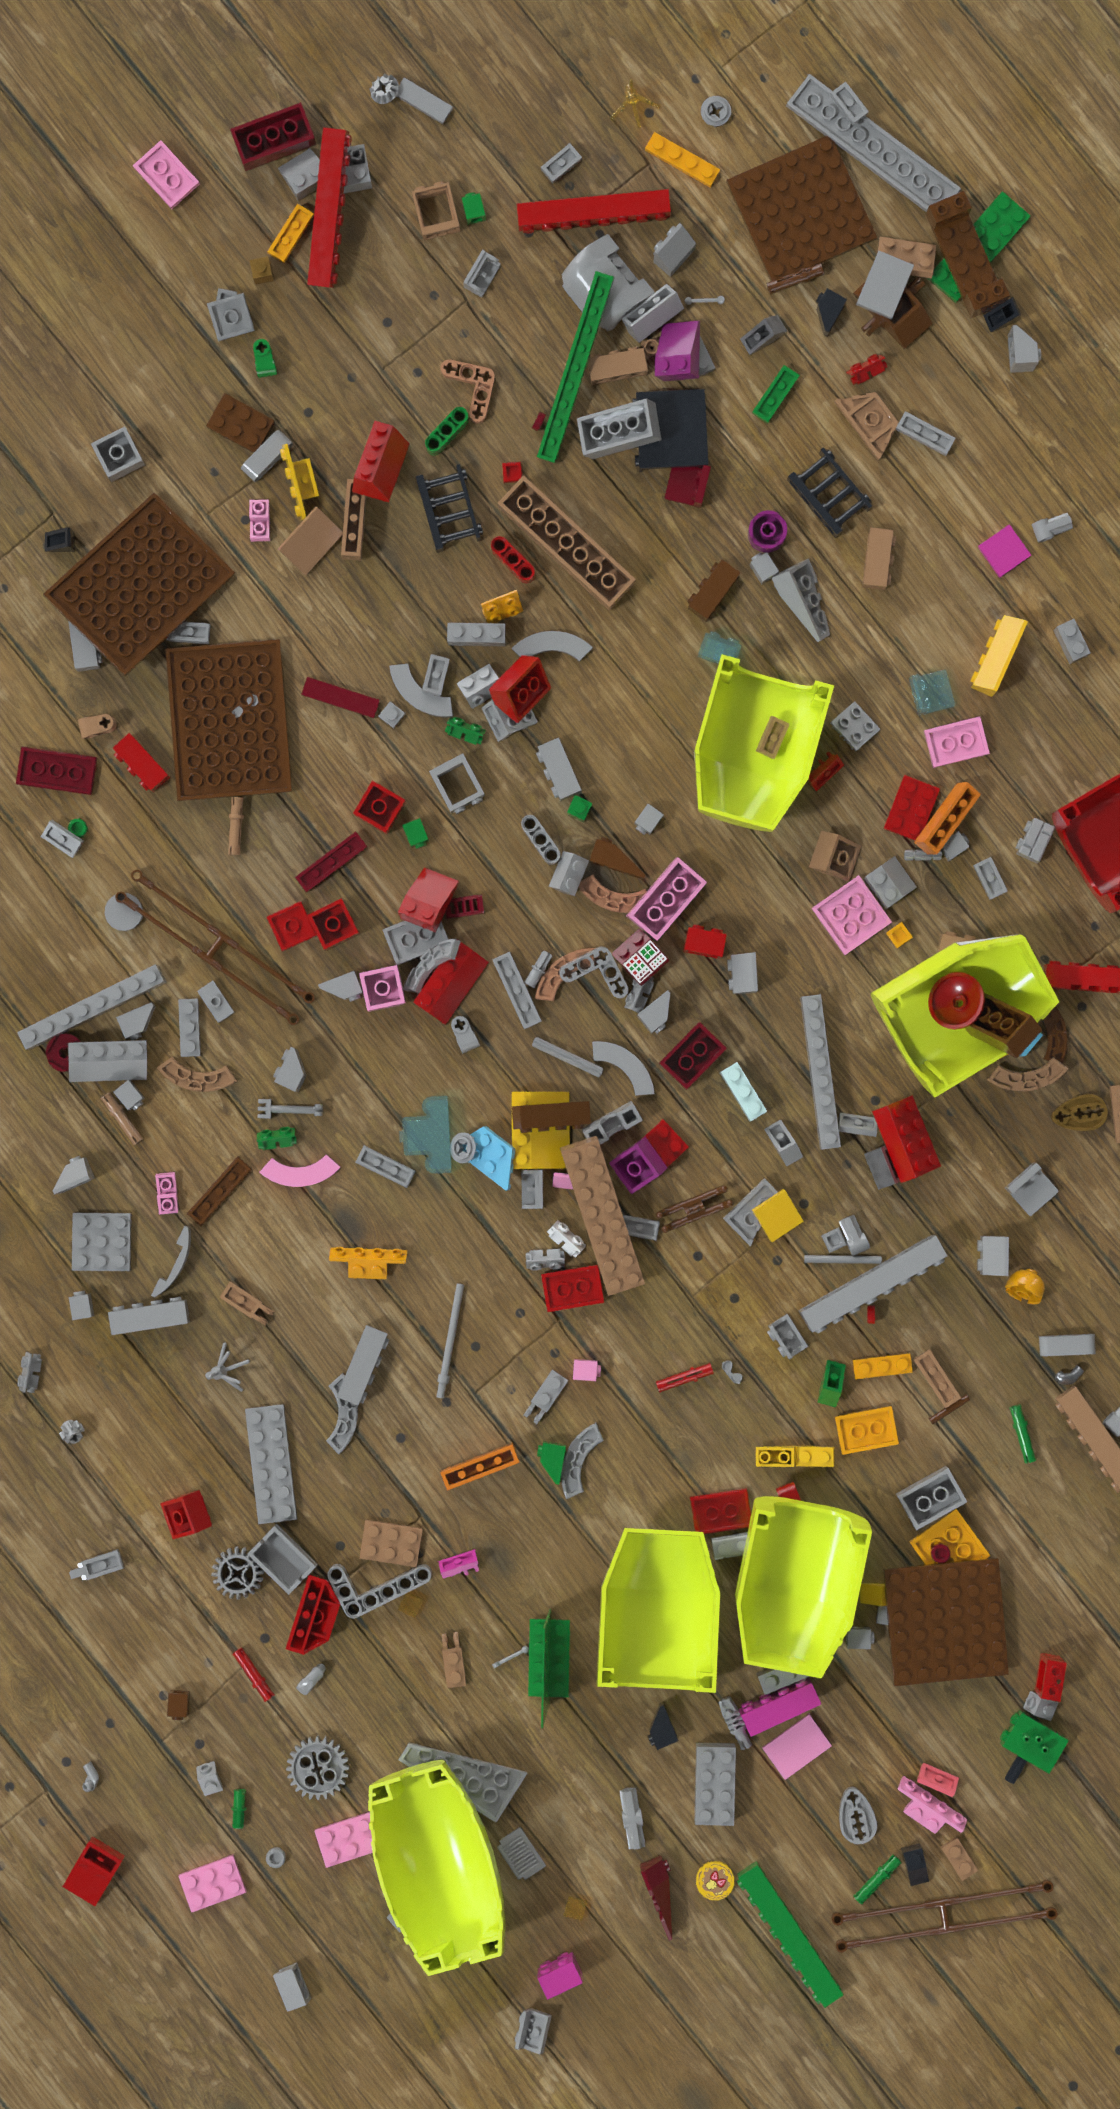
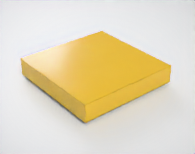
M784 1189L752 1209L770 1242H774L804 1222Z

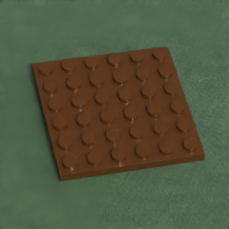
M828 136L726 180L770 281L796 273L801 268L806 269L819 263L822 264L877 239L836 144Z
M998 1558L883 1569L894 1686L1009 1675Z

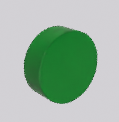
M76 818L68 824V831L82 838L86 835L88 826L85 821Z

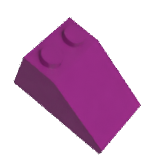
M700 321L663 324L655 356V377L662 381L699 378Z

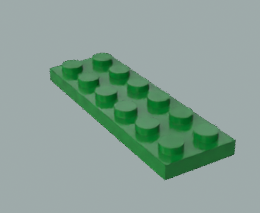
M1003 191L973 224L990 263L1031 217L1030 214ZM943 258L933 270L932 278L927 279L956 303L961 298V295L945 258Z

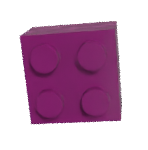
M646 1137L609 1162L631 1194L660 1176L667 1169V1166Z

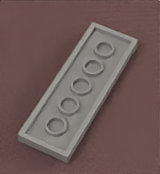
M284 1404L246 1408L245 1414L258 1524L297 1520Z

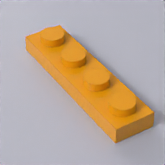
M656 132L653 133L645 147V151L710 188L720 172L719 168Z

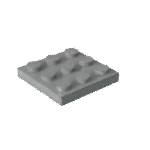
M73 1213L72 1271H131V1213Z

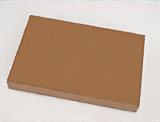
M315 507L281 544L278 550L306 576L343 535V532L318 507Z

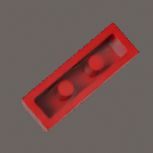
M130 733L113 747L115 750L113 755L120 763L125 761L128 765L126 769L133 777L137 775L141 779L139 783L146 791L149 789L152 792L156 791L170 778Z

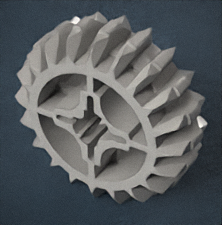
M237 1546L234 1550L235 1553H233L231 1548H228V1555L222 1552L221 1557L223 1559L219 1557L215 1559L219 1565L214 1564L212 1568L218 1571L212 1572V1576H218L217 1579L213 1580L214 1584L220 1583L217 1590L219 1591L222 1587L225 1589L222 1595L225 1596L227 1592H230L229 1598L232 1599L235 1593L239 1600L241 1593L247 1598V1591L254 1594L255 1590L253 1587L259 1589L260 1585L256 1581H263V1578L258 1575L263 1574L264 1570H258L260 1566L249 1555L245 1554V1547L240 1553ZM242 1558L247 1562L243 1565H238L231 1559ZM226 1562L230 1575L224 1580L223 1566ZM249 1567L253 1569L251 1583L248 1582L245 1573ZM244 1568L242 1573L240 1574L242 1575V1577L237 1575L231 1579V1577L235 1573V1571H233L234 1569L238 1571ZM233 1581H238L241 1585L243 1584L245 1587L234 1588L230 1586L229 1583Z

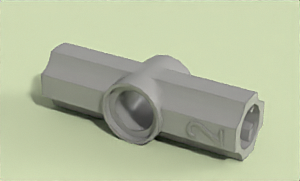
M624 1788L620 1790V1799L629 1849H641L645 1847V1839L636 1788Z

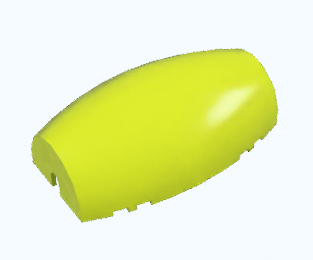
M436 1760L418 1764L387 1775L369 1786L368 1811H370L369 1830H371L372 1835L371 1846L380 1886L397 1928H400L405 1943L409 1944L414 1952L413 1956L425 1973L431 1976L459 1968L467 1961L470 1964L502 1956L505 1949L504 1900L494 1852L472 1800L444 1760Z

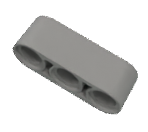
M280 430L275 431L244 462L241 470L254 482H257L281 458L280 449H282V445L288 444L290 449L293 442Z
M525 816L521 821L523 831L547 864H557L560 860L559 849L535 816ZM527 820L535 822L536 825L533 829L525 827L524 824ZM539 835L545 836L546 843L543 845L537 844L535 841L536 837ZM549 851L557 853L555 860L550 861L547 859L546 855Z
M1095 1334L1039 1336L1040 1356L1096 1354Z

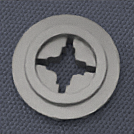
M386 74L382 77L377 76V80L372 82V88L369 89L372 99L379 104L391 102L399 91V84L396 78ZM382 85L386 86V93L382 91Z
M712 96L703 102L701 116L707 125L714 127L723 126L730 118L731 107L725 98ZM712 105L716 110L721 109L719 111V118L715 114H711L713 112Z
M459 1133L451 1141L450 1152L453 1159L458 1163H469L470 1160L474 1159V1154L477 1153L475 1137L469 1133ZM463 1145H467V1152L462 1151L464 1149Z

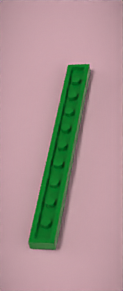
M595 271L537 458L553 463L557 461L615 279L614 276Z

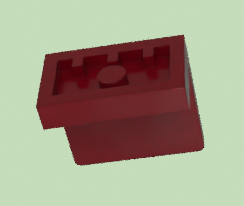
M703 465V469L698 467L671 468L664 499L701 508L711 466Z

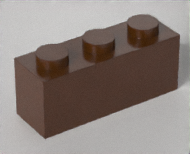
M721 560L719 564L715 562L710 569L712 573L710 577L702 580L698 586L701 589L697 595L693 593L687 601L689 603L688 610L705 622L708 621L740 576V572L724 560Z

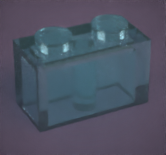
M710 631V634L705 633L697 657L719 664L721 654L738 658L742 645L738 644V640L733 638L726 640L720 638V634Z

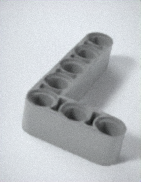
M334 1564L331 1566L327 1576L345 1614L349 1618L354 1619L426 1584L431 1579L432 1570L426 1564L419 1565L360 1595L357 1594L343 1565ZM339 1569L342 1572V1577L334 1578L332 1570ZM421 1569L426 1570L428 1577L421 1579L418 1576V1571ZM408 1578L411 1581V1585L403 1587L400 1582L401 1579ZM341 1587H348L351 1591L350 1594L347 1596L342 1595L340 1592ZM391 1587L394 1594L387 1596L384 1594L383 1589ZM373 1595L376 1598V1603L368 1604L366 1597ZM356 1604L359 1607V1611L357 1613L350 1612L349 1605Z

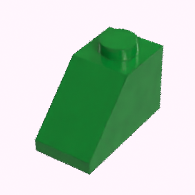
M827 1360L817 1403L836 1408L842 1392L845 1364Z
M543 1441V1445L538 1446L537 1457H540V1463L554 1483L559 1485L566 1445Z

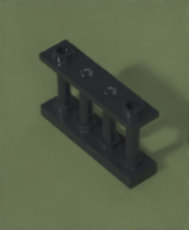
M823 447L819 452L822 458L801 475H797L795 472L791 473L787 481L834 538H837L843 531L841 528L843 527L842 524L863 507L867 512L870 511L872 501L868 495H863L835 462L833 453L830 450L826 451ZM827 463L834 472L814 489L809 490L805 485L806 480ZM840 478L846 487L826 504H821L817 500L818 495ZM852 493L858 502L839 518L833 519L829 514L830 509Z
M460 464L456 465L458 473L444 477L424 480L423 474L416 476L437 553L443 552V546L448 542L473 535L476 536V540L479 542L481 541L480 535H483L481 524H476L465 485V480H468L465 469H461ZM460 480L463 491L435 499L433 497L429 498L428 491L431 488ZM465 498L467 510L441 517L434 516L433 509H436V506ZM467 517L471 518L473 528L448 535L439 533L438 527H441L442 524Z

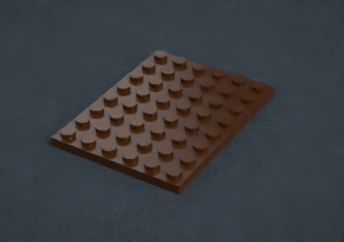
M153 493L54 583L43 596L125 677L235 575V572Z
M280 639L165 649L177 801L292 792ZM253 695H256L258 699L256 706H251L254 702ZM251 696L252 701L248 704L247 699ZM240 706L243 709V713L240 717H235L232 711Z

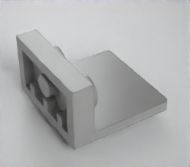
M493 700L482 707L498 742L506 739L512 733L537 723L532 709L517 723L500 710Z
M1032 1163L1005 1187L1029 1216H1032L1058 1193L1057 1188L1043 1174L1042 1168L1037 1163Z

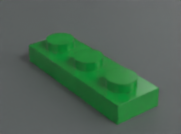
M783 365L752 411V414L768 424L800 375Z

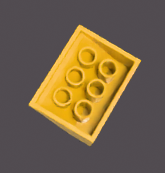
M512 1092V1106L569 1102V1092ZM512 1119V1146L515 1148L513 1169H567L560 1147L570 1144V1126H567V1130H555V1127H549V1131L538 1132V1128H532V1132L520 1133V1129H513Z

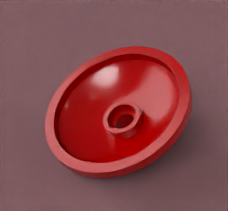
M962 972L949 973L941 977L932 987L928 998V1007L933 1019L939 1025L952 1030L963 1029L973 1024L981 1015L985 1004V994L981 984L971 975ZM963 1001V1005L959 1007L958 1003Z

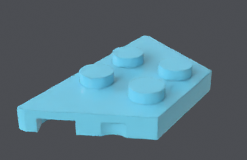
M487 1126L482 1127L470 1134L475 1137L477 1153L474 1154V1159L469 1162L504 1190L508 1191L511 1188L509 1183L510 1174L513 1173L515 1148ZM463 1145L464 1149L462 1151L467 1152V1145Z

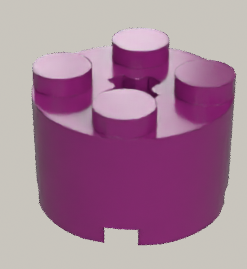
M770 510L758 513L751 520L748 528V540L752 548L763 553L778 550L784 543L787 535L785 520L777 512ZM765 528L769 529L770 535H766L764 532Z

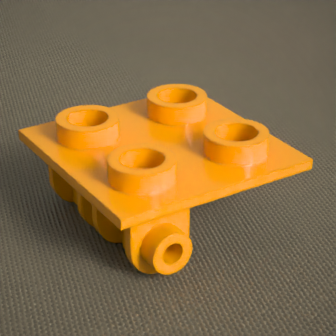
M517 590L481 603L487 623H498L505 618L516 616L523 612Z

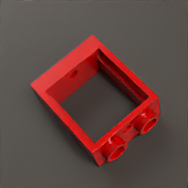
M1040 1653L1034 1691L1041 1699L1061 1702L1067 1663L1060 1656Z

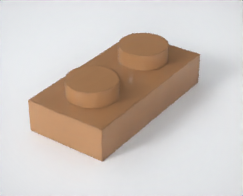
M771 716L756 752L775 759L790 724Z
M957 1837L941 1846V1849L962 1881L978 1872V1869Z

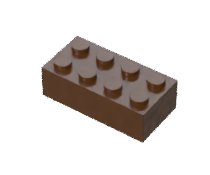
M984 993L985 1004L983 1011L973 1024L965 1028L971 1036L1018 1058L1042 1031L1041 1027L1032 1015Z

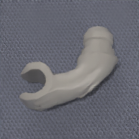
M317 1664L304 1679L302 1678L296 1689L301 1694L307 1695L323 1677V1673L326 1670L325 1665Z

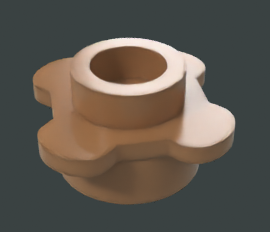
M658 338L642 341L641 347L644 348L646 359L656 355L659 344Z

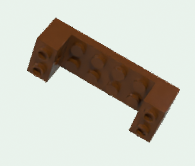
M962 191L929 205L925 215L970 318H974L1001 305L1009 299L1010 294L1003 278L997 280L969 216L972 207L965 191Z

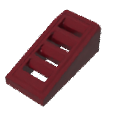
M482 894L453 898L446 909L447 919L485 914ZM473 900H477L478 910L474 911ZM465 901H469V904H470V911H469V912H467V910H466V902H465ZM458 902H462V913H459ZM450 903H454L455 914L451 913Z

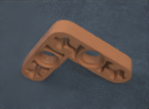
M445 360L441 364V373L445 378L475 385L469 416L473 423H483L487 417L494 386V372L482 366L455 360ZM448 365H452V369L458 370V366H460L459 376H456V371H450V374L446 373L444 367L448 368ZM464 369H471L473 371L472 377L465 378L462 375ZM476 370L479 371L481 376L489 373L491 379L484 382L483 378L478 376V380H475ZM485 391L488 397L486 400L480 401L477 399V393ZM475 403L486 405V407L481 406V414L483 416H479V419H476L473 414L478 409V405H474Z

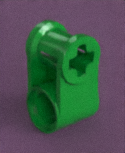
M265 339L256 340L253 345L258 378L277 375L275 360L269 342ZM260 346H264L266 348L264 349V353L260 352Z

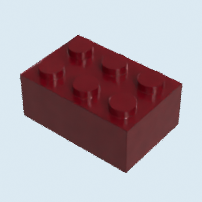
M698 1022L658 1064L687 1090L727 1048L702 1023Z

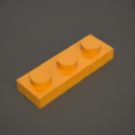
M297 203L267 251L268 254L285 263L314 217V213Z
M910 1353L852 1360L855 1379L913 1373Z

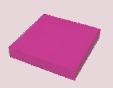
M1010 524L978 546V549L999 578L1031 556Z

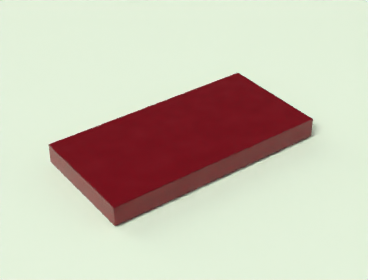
M21 746L16 785L92 796L98 758Z

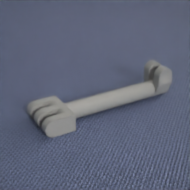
M258 1099V1103H266V1107H258V1111H265V1114H258V1118L271 1119V1113L315 1114V1116H323V1104H315V1106L272 1105V1099Z

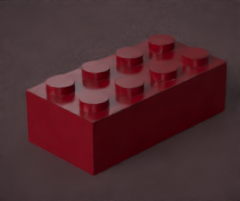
M301 102L230 129L245 171L316 145L314 134Z

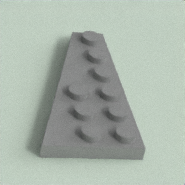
M410 1742L398 1759L408 1767L430 1761L444 1760L461 1782L476 1810L494 1822L498 1821L527 1775V1772Z

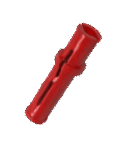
M711 1363L696 1368L691 1367L688 1371L656 1381L659 1393L691 1381L697 1382L698 1379L713 1375L714 1372ZM701 1371H702V1373H699V1374H696V1375L687 1377V1376H689V1375H692V1374H695V1373H698V1372H701ZM683 1378L682 1380H679V1381H676V1382L667 1384V1383H669V1382H672V1381H675V1380H677V1379Z
M243 1647L234 1652L232 1655L252 1682L251 1686L253 1689L256 1688L264 1702L268 1701L275 1694L265 1682L266 1678L260 1675L243 1650Z

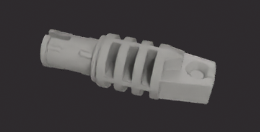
M730 1696L719 1701L720 1709L730 1733L735 1735L741 1750H745V1747L746 1749L751 1747L752 1743L745 1731L746 1725L736 1704Z

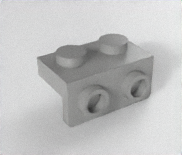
M490 664L459 681L457 685L470 707L474 708L491 698L489 688L499 678Z
M788 1314L768 1325L770 1330L767 1333L772 1341L777 1340L780 1347L777 1349L783 1358L787 1356L790 1360L794 1355L808 1347Z
M533 2008L524 2010L519 2017L520 2027L515 2036V2049H526L537 2054H543L552 2015Z

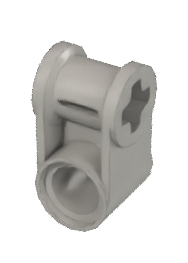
M463 1016L455 1017L452 1020L451 1026L462 1054L479 1047L480 1044L468 1020ZM456 1020L465 1021L463 1030L455 1028Z

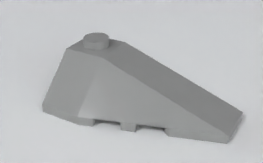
M809 559L773 576L772 580L779 595L815 640L819 642L829 636L830 632L826 615L821 610L819 603L822 600L821 594H817L815 583H818L817 577Z

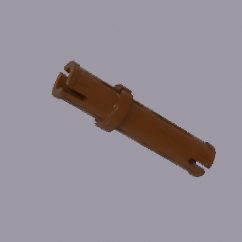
M821 263L806 269L801 268L796 273L767 282V288L771 295L799 283H808V280L823 276L824 271Z

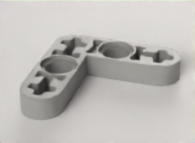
M597 947L564 964L559 970L561 979L565 982H571L599 968L614 997L623 998L628 993V986L611 952L606 947ZM599 951L607 952V955H605L606 959L602 960L599 958L595 960L598 964L594 965L590 955L593 954V957L596 958L599 956ZM588 959L591 963L590 967L582 969L580 967L581 960ZM576 963V966L580 973L577 974V971L575 970L571 973L570 978H568V976H563V974L565 973L564 969L568 968L569 970H572L575 968L573 964ZM607 968H615L616 975L611 978L607 977L605 974ZM620 977L621 980L617 981L621 987L624 986L622 989L623 993L614 992L617 988L614 982L611 985L609 982L615 981Z

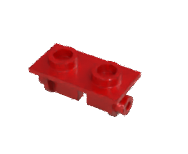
M873 354L867 358L868 361L852 365L850 370L846 371L847 374L853 376L850 378L852 384L859 385L870 379L868 371H870L872 377L884 372L888 367L886 362L881 360L885 359V357L880 354Z

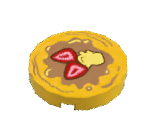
M721 1861L706 1862L699 1868L696 1874V1885L703 1897L709 1900H721L731 1893L734 1887V1876L727 1864Z

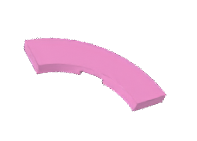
M325 1155L315 1164L300 1168L285 1166L271 1158L259 1173L278 1184L302 1187L324 1181L341 1167L328 1155Z

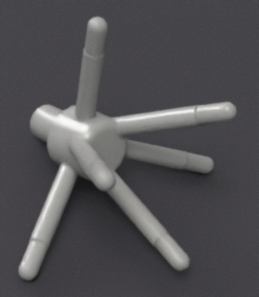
M224 1342L218 1365L213 1367L210 1372H207L205 1376L208 1380L213 1378L215 1380L223 1379L242 1392L243 1388L238 1385L241 1381L226 1375L227 1371L250 1363V1360H245L225 1368L223 1364L230 1355V1352L227 1351L225 1354L227 1343Z

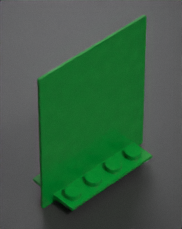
M549 1609L546 1619H530L528 1696L542 1697L541 1728L544 1727L550 1705V1697L569 1698L570 1620L551 1619V1609Z

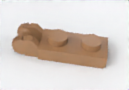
M231 1281L219 1297L251 1319L254 1318L265 1326L268 1321L262 1316L255 1314L257 1310L261 1308L269 1315L274 1313L272 1309L262 1304V1301Z
M454 1632L453 1640L455 1647L448 1648V1637L446 1634H442V1653L447 1688L466 1686L462 1646H460L458 1632Z

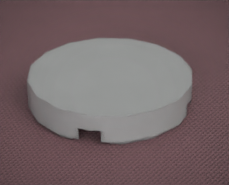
M125 893L129 899L134 901L143 910L141 902L135 896ZM120 894L118 896V900L120 901L124 900L125 898L123 894ZM115 895L108 900L105 906L107 922L111 927L119 931L134 929L143 918V915L137 911H133L125 904L118 903Z

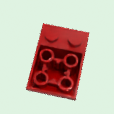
M92 1836L62 1887L96 1906L125 1855Z

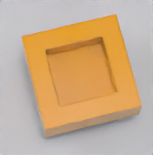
M902 922L885 933L896 949L913 938Z

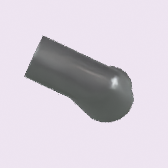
M1076 1365L1070 1373L1057 1372L1055 1379L1061 1385L1073 1384L1082 1375L1084 1370Z

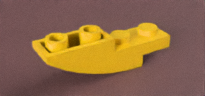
M756 1447V1467H834L835 1447Z

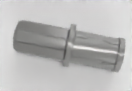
M546 951L541 953L535 965H532L533 969L524 983L535 989L536 984L542 974H545L544 971L552 959L550 953Z

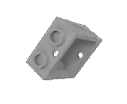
M464 754L429 771L451 814L454 812L459 814L466 810L465 806L471 803L476 805L483 801L482 797L485 794ZM464 765L477 793L452 805L438 777Z

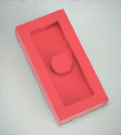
M923 1763L920 1767L917 1782L953 1797L959 1778Z

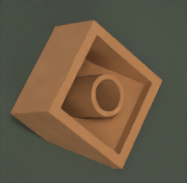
M821 831L809 867L826 875L849 882L861 846L838 834Z

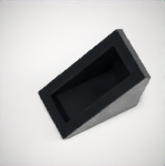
M66 527L45 532V552H75L74 531Z

